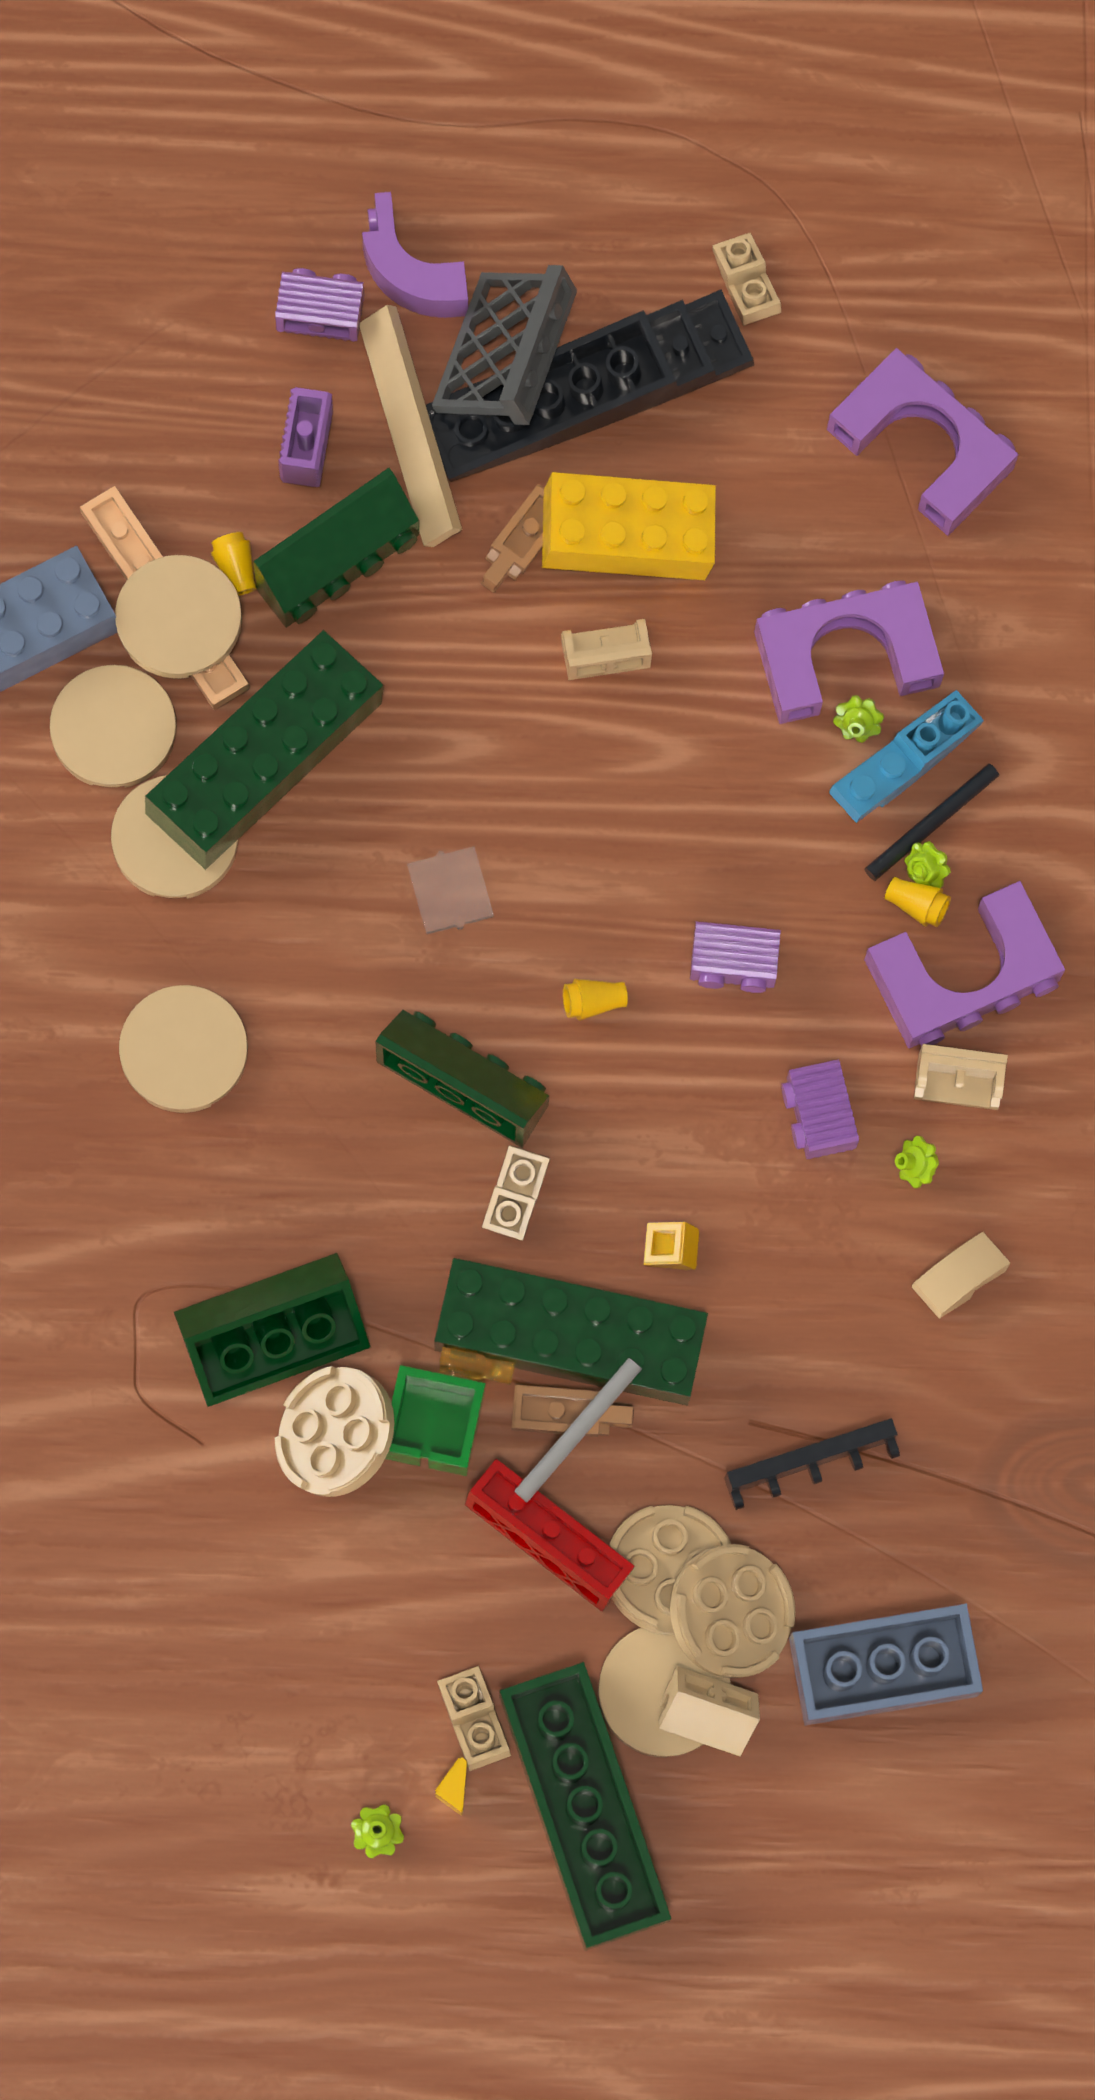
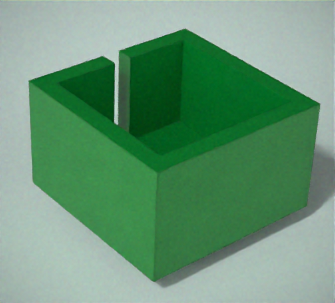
M400 1365L392 1398L394 1434L385 1459L420 1466L421 1460L424 1458L428 1459V1468L467 1476L486 1383Z

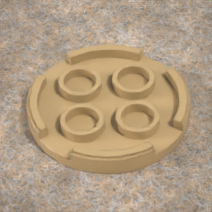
M165 556L152 560L137 569L122 587L115 609L117 632L130 658L143 669L167 678H189V675L203 672L216 664L219 665L234 648L241 629L240 601L232 582L216 566L193 556Z
M122 665L100 666L76 676L58 695L50 717V735L57 757L73 776L89 785L94 784L104 787L125 786L126 788L147 780L167 761L172 752L176 734L175 712L166 691L148 674Z
M160 776L136 787L120 804L112 823V849L121 872L139 890L151 896L156 895L165 898L186 897L188 899L205 893L225 877L235 860L238 840L206 870L200 866L145 814V795L166 777Z
M179 985L158 990L148 995L135 1006L127 1017L121 1031L119 1055L127 1080L134 1090L146 1099L148 1103L170 1112L188 1113L211 1107L212 1104L226 1096L238 1084L247 1063L248 1044L246 1032L239 1015L225 999L205 988Z
M330 1366L310 1374L293 1389L283 1404L286 1406L280 1423L279 1436L275 1437L276 1455L284 1474L299 1488L324 1497L344 1495L364 1485L383 1464L393 1439L394 1412L391 1400L384 1387L375 1378L361 1370Z
M649 1506L637 1511L620 1525L609 1544L612 1549L635 1566L631 1574L613 1595V1602L625 1617L639 1627L654 1633L675 1635L671 1623L670 1602L673 1587L680 1572L699 1553L713 1547L730 1545L731 1542L728 1536L711 1517L689 1506Z
M738 1544L722 1545L699 1553L680 1572L671 1595V1623L679 1646L696 1666L719 1677H747L768 1669L780 1658L779 1654L786 1645L791 1628H794L795 1601L790 1584L777 1564H773L768 1558L750 1549L749 1546Z
M639 1628L622 1638L610 1651L603 1664L598 1684L599 1702L603 1716L613 1734L626 1746L639 1753L661 1758L689 1753L704 1744L659 1729V1719L665 1709L660 1707V1703L674 1675V1670L677 1666L728 1684H730V1678L712 1675L696 1666L683 1652L675 1635L654 1633L643 1628Z

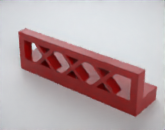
M495 1459L469 1491L465 1506L603 1612L635 1566L539 1491L528 1502H525L514 1492L523 1479L498 1459Z

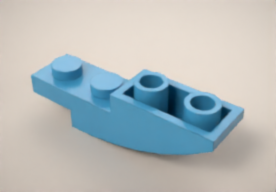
M955 690L898 732L892 742L831 787L829 793L857 823L877 807L883 808L915 783L973 733L984 720L963 696Z

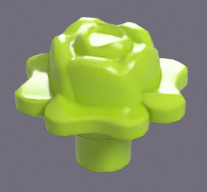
M854 695L848 702L839 703L836 706L838 715L834 717L833 723L841 729L845 739L849 740L854 737L858 742L863 743L870 736L880 734L882 727L879 723H882L884 714L876 709L873 699L862 700L859 696Z
M930 841L925 842L923 845L919 842L914 843L911 854L905 858L909 878L919 884L942 888L944 878L951 873L949 866L946 865L947 855L937 850Z
M922 1136L914 1137L913 1141H904L902 1153L897 1154L895 1158V1165L900 1169V1179L908 1181L916 1189L920 1188L922 1183L930 1184L932 1176L939 1165L938 1156L935 1154V1145L926 1143Z
M381 1805L376 1809L362 1808L360 1811L361 1819H355L351 1823L355 1833L354 1847L358 1850L365 1848V1854L368 1858H374L380 1854L393 1855L395 1852L394 1844H400L404 1840V1835L400 1830L401 1816L397 1813L390 1815V1809L387 1805Z

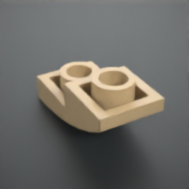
M751 233L713 245V252L719 270L743 326L781 313V302L766 274L765 261Z
M509 1145L482 1228L523 1241L551 1158Z
M981 1232L923 1274L913 1283L912 1288L935 1315L941 1318L970 1300L975 1290L1005 1273L1010 1262L986 1234Z
M479 1666L437 1681L464 1758L467 1760L469 1771L511 1756Z

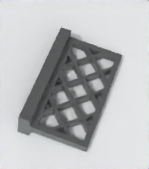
M548 265L545 274L481 272L432 404L436 413L509 416L514 424L529 425L577 293V289L563 265ZM490 287H506L508 289L487 303L486 298ZM531 288H540L538 295L525 304L519 298ZM515 300L520 307L499 320L495 313ZM491 316L495 324L475 336L474 330L476 325ZM527 317L526 328L514 337H511L507 330ZM503 333L508 341L487 354L483 346ZM479 349L484 357L463 370L461 365L464 358ZM515 350L516 355L513 363L499 371L495 363ZM491 367L495 375L474 387L470 380ZM467 383L471 391L457 400H449L451 392ZM503 384L504 388L499 401L483 400V396Z

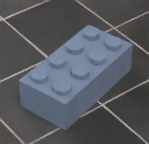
M77 545L0 584V692L118 633L115 621L116 615Z
M967 1604L793 1632L789 1637L804 1726L975 1698L983 1692Z

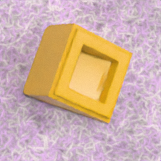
M687 1222L647 1223L644 1265L649 1267L695 1270L697 1267L699 1229Z
M463 1757L457 1759L435 1790L436 1798L461 1816L463 1815L467 1760Z

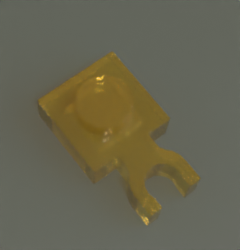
M442 1347L439 1372L472 1380V1378L481 1380L484 1378L511 1385L515 1363L487 1359L484 1355Z

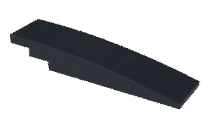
M720 289L686 305L683 300H680L648 315L642 310L557 347L529 425L514 424L509 416L436 413L432 407L433 402L426 404V409L449 482L560 444L683 396L754 366V359ZM490 377L483 379L477 383H474V387H477ZM503 384L483 396V400L499 401L504 388ZM467 386L451 393L449 400H457L471 391V389Z

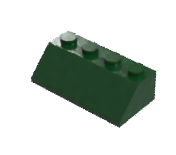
M387 468L253 561L257 591L286 628L295 621L297 624L307 621L315 614L318 605L328 598L331 600L340 598L349 590L351 582L361 575H364V577L371 576L383 566L384 559L394 552L398 554L404 553L416 543L417 536H419V519L392 470Z
M402 1010L376 1039V1062L523 1148L549 1106V1095L544 1093L546 1088L529 1076H524L523 1079H520L508 1071L509 1066L498 1057L488 1054L485 1058L471 1050L473 1045L456 1033H451L450 1036H447L435 1029L436 1023L428 1016L417 1011L411 1015Z
M337 1253L174 1312L207 1407L371 1348L348 1276Z

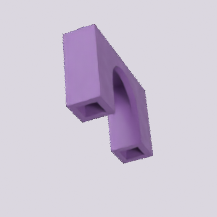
M896 348L830 414L827 431L858 456L889 424L896 420L907 417H920L931 420L941 426L953 442L955 460L922 494L918 510L949 536L1014 470L1019 454L1016 452L1013 443L1002 434L996 435L985 425L983 417L971 407L965 408L955 399L952 390L941 381L935 382L924 372L922 364L910 354L905 356Z
M894 581L884 585L882 590L866 593L865 590H855L846 593L840 600L826 602L824 599H816L803 604L800 609L787 612L784 608L772 609L762 614L761 618H757L754 634L779 724L820 715L823 700L811 660V650L820 638L838 629L852 628L862 630L875 637L883 645L890 660L899 696L940 687L944 672L918 582L906 584L905 581Z
M1021 881L982 897L977 910L997 947L1000 957L999 975L991 984L981 990L959 993L938 985L926 972L907 932L868 948L864 960L908 1049L918 1044L921 1047L923 1044L935 1045L945 1038L943 1033L956 1027L961 1032L966 1031L983 1021L981 1016L994 1010L998 1014L1006 1013L1021 1004L1019 999L1034 993L1036 997H1041L1059 987L1057 982L1060 981L1065 968Z

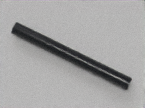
M988 763L865 867L867 875L874 881L880 878L911 851L914 843H921L998 778L999 773L996 768Z

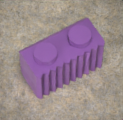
M304 268L294 269L292 273L282 272L275 314L276 330L279 332L285 331L287 333L293 332L295 334L301 333L303 335L327 337L329 339L357 341L364 300V282H357L355 277L348 274H335L333 278L316 276L315 272Z
M295 387L290 390L291 397L289 398L288 413H286L287 420L285 421L284 435L282 436L283 443L281 444L280 459H278L280 479L284 483L319 487L333 413L332 394Z
M696 921L690 979L693 981L699 980L698 985L712 989L722 988L724 983L741 984V990L751 993L765 992L766 987L774 988L777 977L781 930Z
M839 1059L789 1070L786 1078L787 1083L781 1084L786 1108L794 1107L797 1123L791 1124V1130L796 1149L804 1148L806 1159L856 1149L859 1136Z

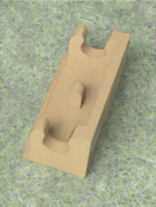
M645 619L636 620L634 625L572 634L571 630L562 631L561 642L568 680L646 669L651 666L652 651Z
M923 1044L918 1054L914 1099L998 1110L1000 1098L1002 1099L1008 1055Z
M677 1666L674 1670V1675L660 1703V1707L665 1709L659 1719V1729L737 1756H741L760 1720L757 1693Z

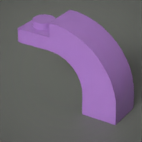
M391 192L375 193V208L368 209L369 232H362L365 262L377 286L392 301L412 312L441 318L465 316L468 310V294L464 261L432 264L419 261L410 256L401 247L396 237Z

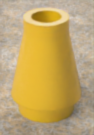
M243 532L230 533L213 540L211 543L214 551L211 552V556L218 568L232 582L237 595L242 596L255 591L257 587L254 581L250 540H245Z
M897 877L892 879L885 894V900L899 907L924 927H927L929 924L938 927L943 921L951 901V897L943 893V888L905 881Z
M574 979L573 983L564 984L563 1004L568 1018L576 1017L581 1021L616 1008L627 1007L628 995L624 982L613 983Z

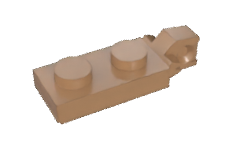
M540 484L536 485L491 544L490 552L485 559L492 565L484 574L481 584L493 593L499 588L507 575L516 581L542 550L544 487Z
M515 1385L511 1429L515 1431L563 1434L600 1391ZM611 1405L585 1436H609L610 1427L632 1428L633 1407Z

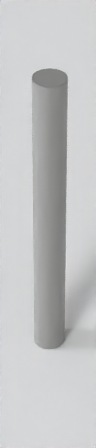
M628 1358L514 1490L525 1502L532 1498L642 1370L633 1360Z

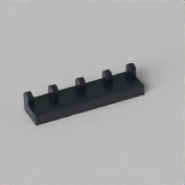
M890 1418L726 1473L724 1480L735 1510L744 1508V1500L740 1491L767 1483L772 1498L781 1496L777 1479L807 1469L812 1483L822 1482V1477L818 1466L849 1456L854 1471L863 1469L859 1452L883 1444L886 1445L891 1459L899 1457L900 1452L895 1440L898 1434L893 1420Z

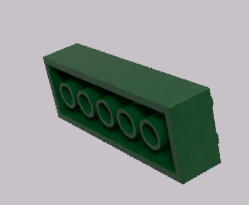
M321 631L145 795V814L206 870L382 704L384 685L326 631Z
M453 1258L434 1340V1351L604 1387L625 1361L630 1358L642 1370L623 1392L688 1406L708 1313Z
M584 1662L500 1690L499 1698L584 1950L587 1951L668 1923L672 1918Z

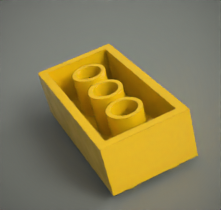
M552 472L544 488L542 568L705 580L715 564L716 485Z

